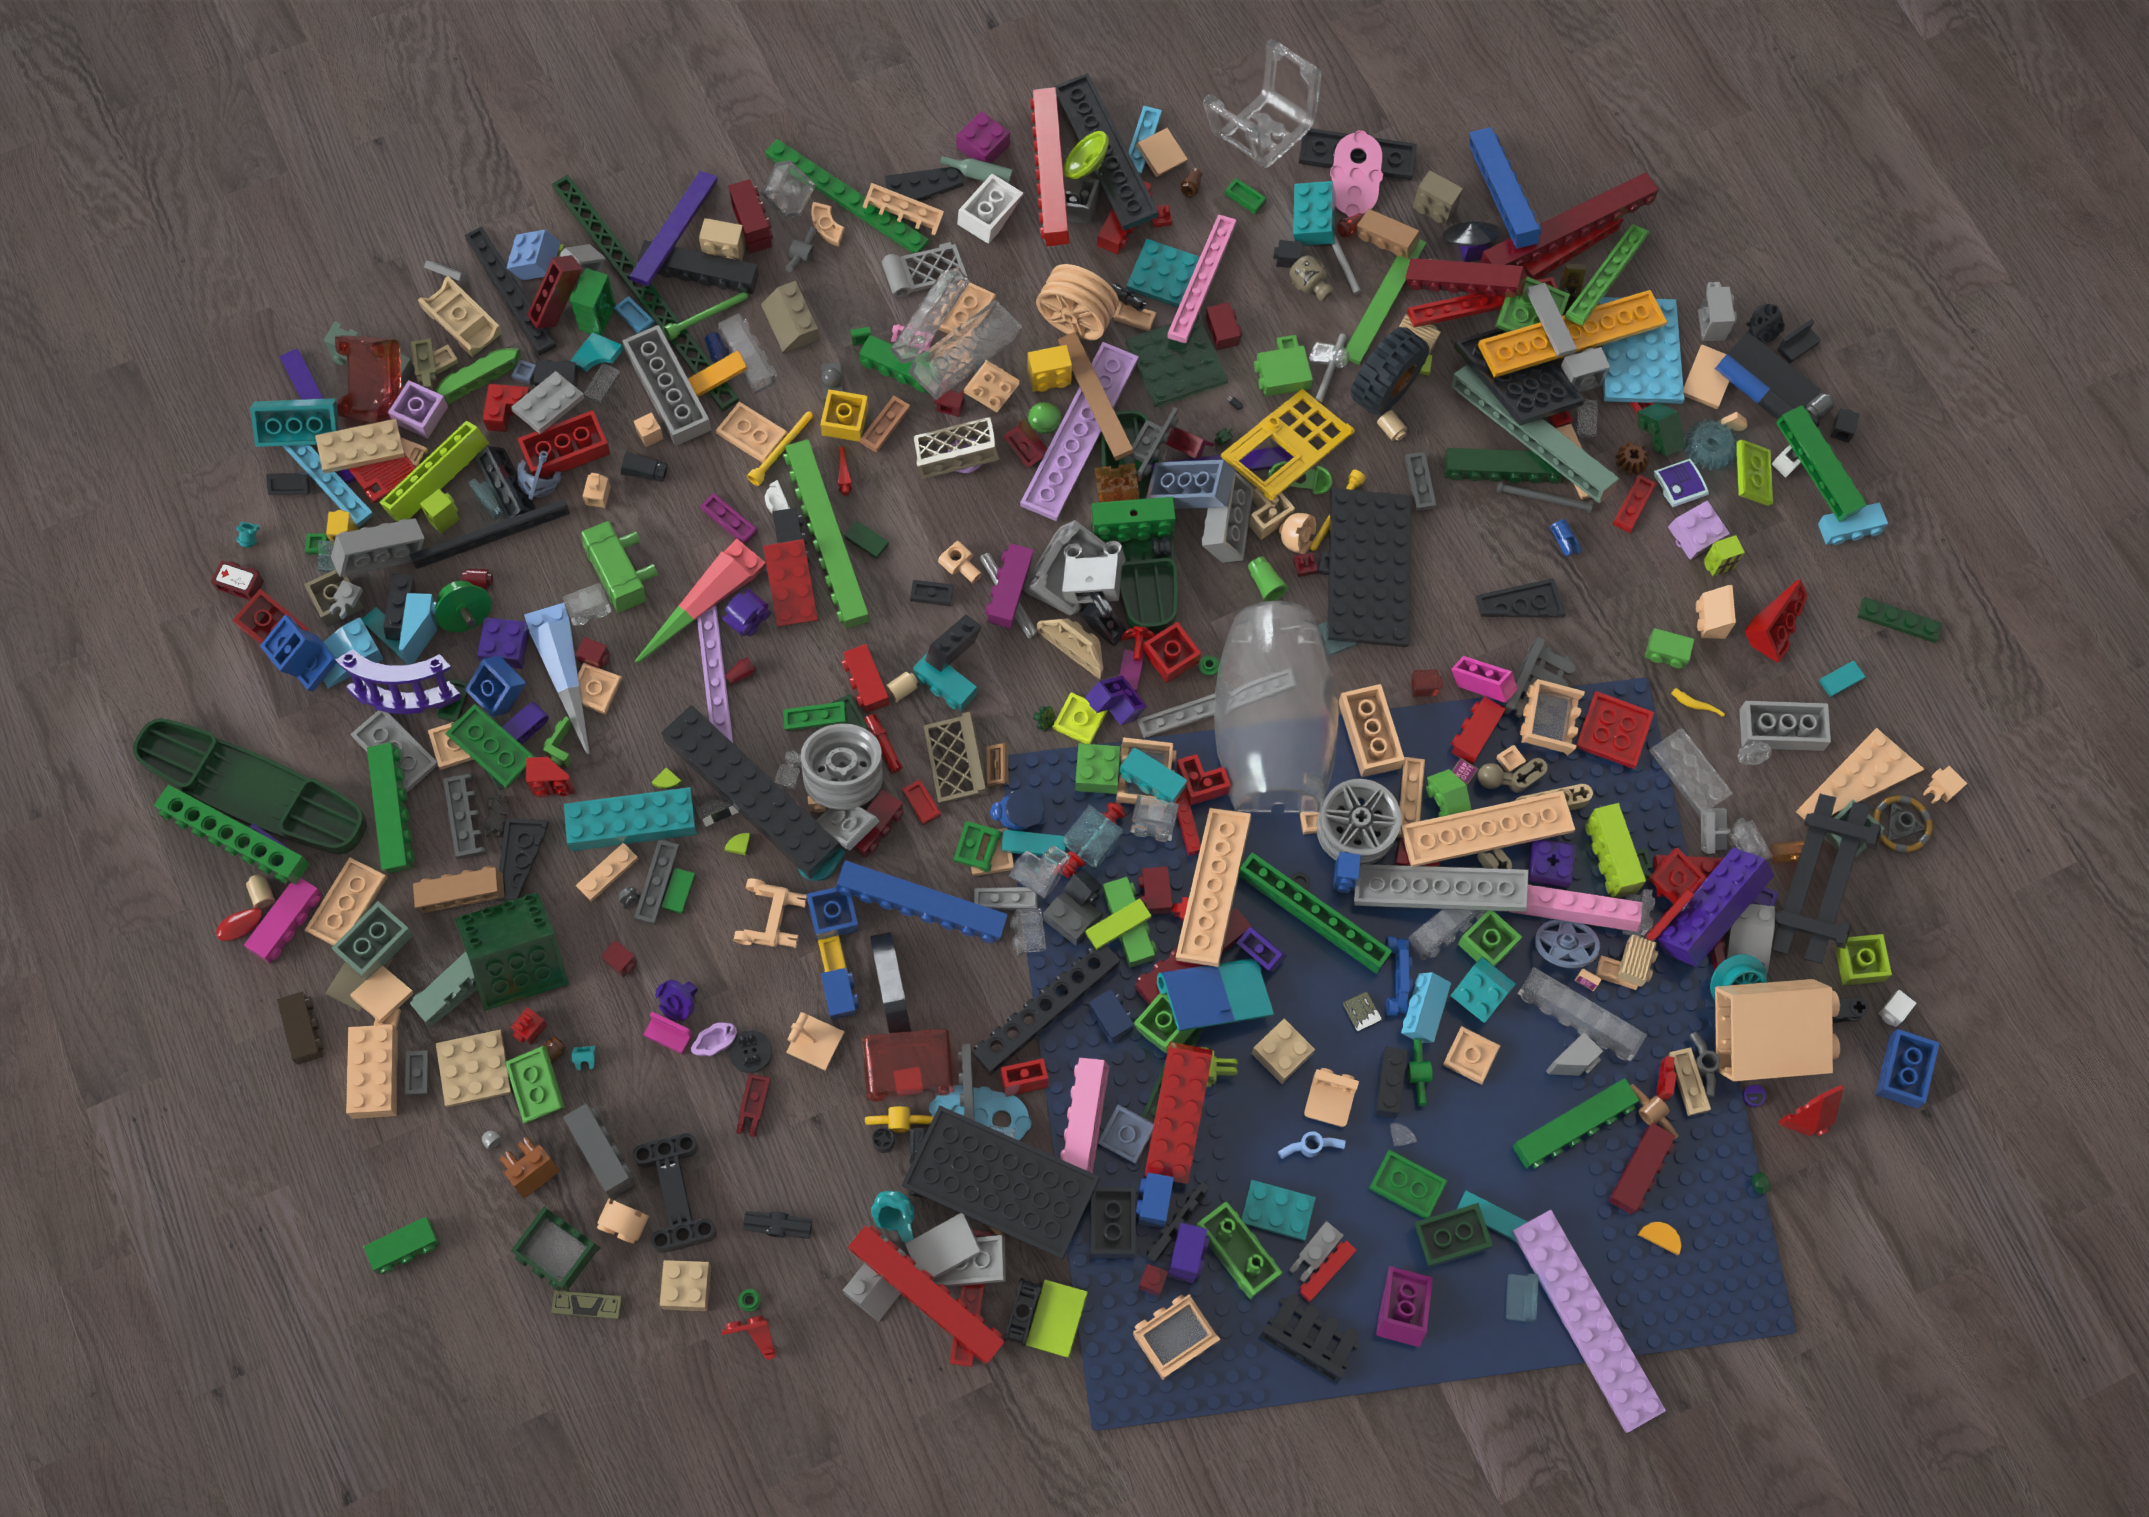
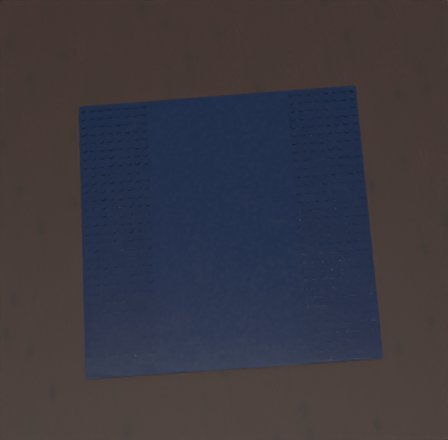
M1647 678L1570 687L1585 691L1584 696L1578 700L1577 708H1581V713L1575 719L1574 727H1578V733L1572 738V744L1574 745L1577 744L1595 691L1654 712L1635 769L1578 748L1569 755H1566L1564 752L1525 742L1521 743L1523 735H1520V731L1526 717L1523 715L1520 718L1517 717L1514 710L1508 715L1503 714L1475 760L1473 766L1478 768V771L1467 786L1472 810L1513 802L1521 796L1578 784L1589 785L1593 790V796L1585 807L1570 811L1575 831L1545 838L1547 840L1576 845L1571 885L1567 888L1528 881V885L1612 898L1611 894H1608L1606 890V879L1599 870L1598 864L1600 861L1592 850L1593 841L1591 835L1588 836L1585 824L1594 809L1616 803L1620 805L1635 850L1647 848L1653 865L1652 870H1648L1650 873H1654L1653 857L1656 855H1669L1673 849L1679 848L1688 856ZM1521 693L1519 698L1523 699L1524 694ZM1483 697L1389 709L1404 757L1425 759L1420 821L1439 817L1440 807L1433 797H1429L1426 786H1428L1427 777L1448 769L1451 771L1454 769L1460 758L1451 753L1454 747L1451 743L1456 734H1462L1464 730L1461 728L1467 717L1471 719L1474 714L1471 712L1476 701L1481 702ZM1486 697L1500 706L1504 704L1502 701ZM1559 698L1560 705L1556 709L1548 708L1546 712L1552 716V723L1548 726L1540 725L1539 727L1533 724L1532 734L1562 741L1568 700ZM1537 702L1536 707L1541 709L1542 704ZM1342 714L1141 739L1173 743V750L1176 751L1175 763H1171V770H1175V773H1177L1176 765L1178 759L1198 754L1204 773L1221 767L1225 768L1231 784L1229 794L1190 806L1200 844H1202L1210 808L1250 813L1251 822L1241 866L1253 852L1288 878H1291L1297 872L1305 873L1310 878L1308 892L1383 945H1385L1386 936L1408 939L1409 957L1412 958L1409 978H1412L1413 986L1408 994L1407 1001H1410L1415 981L1420 973L1433 972L1451 982L1435 1040L1432 1043H1422L1423 1061L1431 1062L1432 1082L1425 1083L1427 1105L1419 1106L1416 1083H1409L1407 1077V1063L1414 1061V1040L1401 1033L1403 1021L1407 1014H1397L1396 1016L1386 1014L1387 999L1396 998L1395 954L1391 953L1388 960L1376 974L1238 877L1231 910L1236 907L1253 928L1284 952L1287 957L1274 972L1267 970L1260 964L1262 978L1273 1009V1016L1203 1027L1195 1047H1205L1213 1050L1216 1058L1236 1059L1238 1065L1235 1068L1238 1069V1074L1234 1076L1216 1075V1083L1212 1084L1211 1087H1206L1189 1182L1185 1184L1173 1181L1166 1224L1171 1225L1175 1219L1173 1215L1180 1206H1185L1188 1202L1186 1200L1187 1196L1193 1189L1196 1190L1202 1182L1209 1186L1207 1195L1185 1224L1197 1226L1198 1222L1226 1201L1238 1213L1241 1219L1251 1180L1316 1197L1306 1239L1301 1241L1247 1226L1283 1272L1280 1278L1251 1300L1238 1287V1283L1209 1246L1204 1257H1201L1205 1258L1200 1278H1195L1194 1283L1191 1284L1166 1277L1158 1297L1138 1288L1147 1264L1152 1265L1146 1260L1148 1256L1146 1251L1153 1241L1157 1243L1160 1240L1162 1229L1138 1224L1139 1218L1136 1217L1135 1259L1090 1258L1089 1202L1067 1252L1072 1287L1088 1292L1078 1332L1091 1427L1094 1431L1586 1363L1517 1242L1487 1227L1493 1244L1492 1249L1428 1268L1414 1227V1222L1424 1220V1218L1369 1189L1389 1149L1448 1180L1430 1217L1456 1210L1465 1191L1527 1222L1552 1210L1634 1356L1789 1335L1796 1332L1766 1195L1758 1194L1752 1185V1176L1760 1173V1168L1740 1081H1732L1715 1071V1097H1707L1711 1110L1688 1116L1676 1079L1674 1094L1665 1102L1670 1110V1113L1665 1118L1671 1123L1679 1136L1672 1141L1675 1146L1670 1155L1666 1154L1662 1160L1665 1162V1165L1660 1174H1655L1653 1180L1656 1182L1650 1192L1646 1191L1643 1197L1646 1201L1640 1211L1636 1210L1632 1215L1608 1202L1641 1137L1649 1126L1638 1112L1643 1107L1640 1101L1634 1105L1636 1109L1625 1115L1622 1112L1617 1115L1618 1120L1607 1126L1604 1123L1599 1126L1600 1130L1591 1136H1588V1134L1580 1137L1581 1142L1573 1147H1570L1568 1144L1562 1148L1564 1152L1554 1158L1551 1155L1544 1159L1545 1163L1536 1169L1533 1166L1526 1169L1512 1147L1517 1141L1624 1078L1629 1085L1634 1084L1651 1100L1656 1096L1661 1061L1669 1056L1670 1052L1691 1048L1695 1059L1700 1055L1697 1046L1690 1038V1035L1696 1031L1706 1044L1707 1050L1716 1053L1715 1000L1710 990L1714 967L1710 952L1695 967L1666 955L1657 939H1655L1653 942L1657 943L1655 950L1658 951L1656 961L1651 963L1650 966L1653 974L1650 981H1646L1642 987L1638 986L1634 990L1601 979L1599 985L1592 991L1575 981L1582 969L1595 975L1601 955L1621 962L1626 943L1632 935L1647 939L1645 938L1646 934L1673 905L1666 896L1657 898L1656 886L1654 884L1650 885L1649 880L1645 878L1646 882L1637 894L1618 898L1643 902L1641 922L1637 932L1585 924L1597 935L1600 942V950L1597 958L1592 963L1579 968H1566L1547 961L1538 952L1535 945L1536 933L1544 923L1554 919L1493 910L1520 934L1522 939L1495 967L1516 985L1484 1023L1452 998L1451 994L1476 964V961L1458 943L1461 937L1488 910L1355 906V889L1349 893H1340L1337 889H1332L1336 860L1331 858L1322 848L1317 833L1303 835L1300 813L1321 810L1329 792L1340 783L1348 780L1367 779L1379 783L1392 793L1398 805L1400 803L1403 765L1400 769L1361 777ZM1122 741L1110 742V743H1102V744H1095V745L1120 746V755H1121V745H1122ZM1513 745H1515L1526 760L1524 765L1535 758H1541L1547 764V772L1537 782L1520 793L1513 792L1508 785L1503 784L1495 789H1487L1478 781L1479 769L1487 763H1495L1501 767L1503 772H1506L1496 757ZM1078 746L1008 755L1009 784L1004 785L1005 796L1010 795L1012 791L1027 788L1041 797L1045 807L1040 823L1030 826L1022 832L1066 836L1064 858L1013 853L1017 886L1038 888V910H1021L1033 1000L1040 995L1039 992L1043 987L1048 984L1051 986L1055 983V978L1061 972H1068L1076 959L1079 957L1083 959L1088 955L1087 951L1093 946L1087 935L1075 946L1043 921V913L1059 895L1065 892L1064 888L1072 878H1067L1059 871L1061 869L1059 867L1060 862H1067L1069 851L1077 855L1103 824L1099 814L1108 811L1107 804L1109 802H1116L1117 794L1075 791ZM1143 752L1163 764V754ZM1521 767L1517 768L1516 770H1514V771L1511 772V773L1514 774V773H1515L1518 769H1520ZM1535 768V769H1533L1527 776H1529V775H1530L1531 773H1533L1534 771L1536 772V771H1539V770H1538L1537 768ZM1525 776L1523 779L1517 780V782H1523L1527 776ZM1128 782V794L1154 796L1151 793L1146 794L1141 791L1135 783ZM1361 798L1358 799L1359 803L1361 804L1360 806H1363L1364 800ZM1119 803L1124 808L1125 817L1123 819L1118 818L1115 821L1117 824L1115 829L1108 826L1103 829L1081 857L1086 865L1083 868L1078 867L1076 872L1078 873L1085 869L1102 886L1105 883L1127 877L1129 883L1133 882L1136 890L1134 897L1135 900H1138L1140 896H1144L1143 888H1139L1138 876H1141L1142 868L1168 866L1172 905L1182 903L1183 897L1190 896L1199 854L1187 855L1174 805L1171 807L1167 804L1166 809H1164V807ZM1380 811L1374 812V814L1382 815ZM1374 831L1375 836L1379 837L1380 833L1378 831ZM1396 837L1389 852L1381 860L1371 865H1395L1397 845L1400 838ZM1353 841L1354 844L1361 845V841ZM1533 841L1501 848L1511 860L1512 869L1528 870L1529 873ZM1478 853L1440 861L1439 867L1484 868L1477 858ZM1549 860V862H1551V866H1554L1556 864L1554 860ZM1102 888L1098 892L1100 896L1092 903L1095 908L1103 913L1095 925L1111 916ZM1172 911L1166 914L1151 915V918L1147 920L1150 929L1148 934L1149 940L1154 941L1157 953H1154V961L1129 968L1119 937L1106 944L1120 959V966L1038 1035L1041 1059H1044L1048 1074V1088H1045L1054 1156L1059 1159L1061 1151L1065 1149L1064 1131L1069 1125L1067 1113L1068 1108L1072 1106L1071 1089L1073 1085L1075 1086L1076 1077L1074 1070L1076 1064L1079 1063V1058L1105 1060L1110 1066L1098 1141L1118 1104L1142 1117L1166 1061L1167 1054L1141 1035L1135 1025L1131 1032L1111 1043L1088 1006L1090 1001L1111 989L1114 994H1119L1123 1001L1122 1007L1126 1012L1129 1011L1135 1021L1147 1009L1148 1004L1135 990L1136 979L1145 972L1149 974L1153 971V966L1160 960L1166 961L1170 958V953L1179 944L1183 921L1180 917H1175ZM1559 925L1549 927L1546 930L1558 932ZM1573 926L1576 933H1586L1582 929ZM1541 941L1542 947L1549 954L1551 946ZM1236 943L1221 954L1220 963L1253 957ZM1595 945L1585 948L1589 957L1594 952ZM1572 958L1562 959V961L1577 962ZM1090 962L1088 964L1091 969H1098L1100 967L1097 962ZM1079 975L1072 978L1075 983H1081L1084 980ZM1064 989L1056 991L1059 997H1065L1068 994ZM1367 992L1381 1020L1357 1031L1343 1002ZM1042 1003L1040 1008L1048 1011L1051 1009V1005L1049 1003ZM1285 1019L1315 1051L1296 1072L1281 1084L1251 1053L1253 1048ZM1461 1026L1500 1045L1482 1085L1443 1066ZM1583 1033L1603 1050L1598 1056L1601 1060L1588 1074L1585 1071L1580 1076L1550 1075L1546 1072L1551 1064ZM1386 1046L1407 1050L1400 1111L1396 1119L1374 1115L1382 1052ZM1702 1059L1703 1065L1706 1068H1710L1711 1063L1706 1059ZM1326 1068L1339 1076H1342V1074L1351 1075L1355 1078L1354 1080L1359 1081L1345 1127L1311 1119L1304 1115L1312 1080L1317 1069ZM1700 1076L1706 1092L1707 1079ZM1308 1132H1317L1322 1138L1346 1140L1344 1149L1331 1146L1322 1147L1320 1153L1315 1157H1306L1301 1151H1296L1282 1159L1278 1151L1292 1143L1301 1142L1303 1136ZM1151 1137L1137 1164L1097 1144L1093 1174L1100 1176L1096 1187H1136L1137 1206L1138 1200H1142L1143 1197L1139 1196L1141 1179H1146L1144 1175ZM1307 1140L1305 1145L1308 1149L1318 1148L1314 1140ZM1327 1221L1344 1235L1329 1255L1332 1252L1335 1253L1338 1250L1336 1247L1346 1240L1356 1249V1252L1309 1303L1299 1292L1301 1291L1300 1287L1304 1283L1300 1280L1301 1275L1310 1266L1303 1261L1294 1273L1289 1269ZM1652 1222L1666 1223L1674 1228L1680 1237V1254L1676 1255L1637 1234L1644 1226ZM1176 1236L1152 1266L1169 1271ZM1326 1257L1323 1262L1326 1263L1329 1259ZM1389 1266L1433 1278L1427 1333L1420 1347L1376 1336L1378 1316ZM1317 1268L1313 1272L1317 1273L1320 1269ZM1309 1277L1305 1280L1306 1283L1310 1281ZM1294 1293L1300 1299L1297 1307L1305 1311L1309 1305H1315L1319 1309L1317 1317L1319 1320L1325 1322L1328 1317H1335L1339 1322L1336 1329L1344 1334L1349 1328H1353L1358 1332L1356 1342L1360 1344L1357 1350L1352 1348L1346 1359L1349 1365L1346 1369L1342 1367L1346 1371L1338 1384L1259 1338L1266 1324H1269L1268 1320L1270 1317L1275 1318L1282 1306L1278 1304L1281 1297L1286 1299L1289 1294ZM1183 1294L1186 1297L1190 1294L1215 1334L1220 1338V1341L1162 1380L1134 1338L1133 1332L1136 1330L1135 1326L1146 1319L1149 1322L1155 1318L1153 1314L1162 1307H1165L1166 1310L1173 1305L1172 1301ZM1186 1306L1143 1336L1164 1366L1204 1339L1208 1334L1190 1307ZM1293 1313L1287 1326L1295 1330L1301 1317ZM1313 1324L1307 1338L1315 1341L1321 1329ZM1333 1336L1326 1349L1334 1353L1340 1340Z

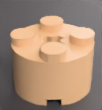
M609 1198L597 1222L599 1224L597 1228L613 1235L617 1232L618 1238L634 1244L635 1241L639 1240L649 1216Z

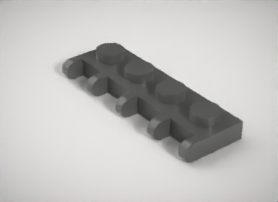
M472 773L443 779L456 859L486 853L484 847L477 848L475 837L482 836L483 831H474L472 818L480 816L478 810L471 811L469 798L477 796L476 791L468 792L466 781L474 779Z

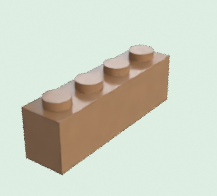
M486 866L478 871L465 870L458 875L446 874L438 879H422L418 883H413L415 908L424 914L504 898L503 873L496 867Z

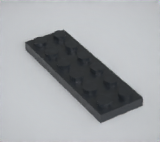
M1304 127L1298 164L1332 168L1337 144L1349 134ZM1374 138L1382 150L1381 172L1383 176L1412 180L1417 144ZM1355 149L1350 153L1351 160L1357 164L1363 163L1367 158L1366 153L1361 149Z

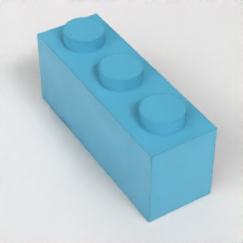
M1880 503L1867 505L1859 513L1841 522L1832 513L1823 515L1818 523L1826 545H1839L1850 539L1856 541L1867 535L1877 536L1883 533V530L1888 525Z
M1433 972L1418 974L1415 988L1409 1001L1407 1015L1403 1021L1402 1034L1413 1040L1414 1038H1422V1043L1434 1042L1451 982Z

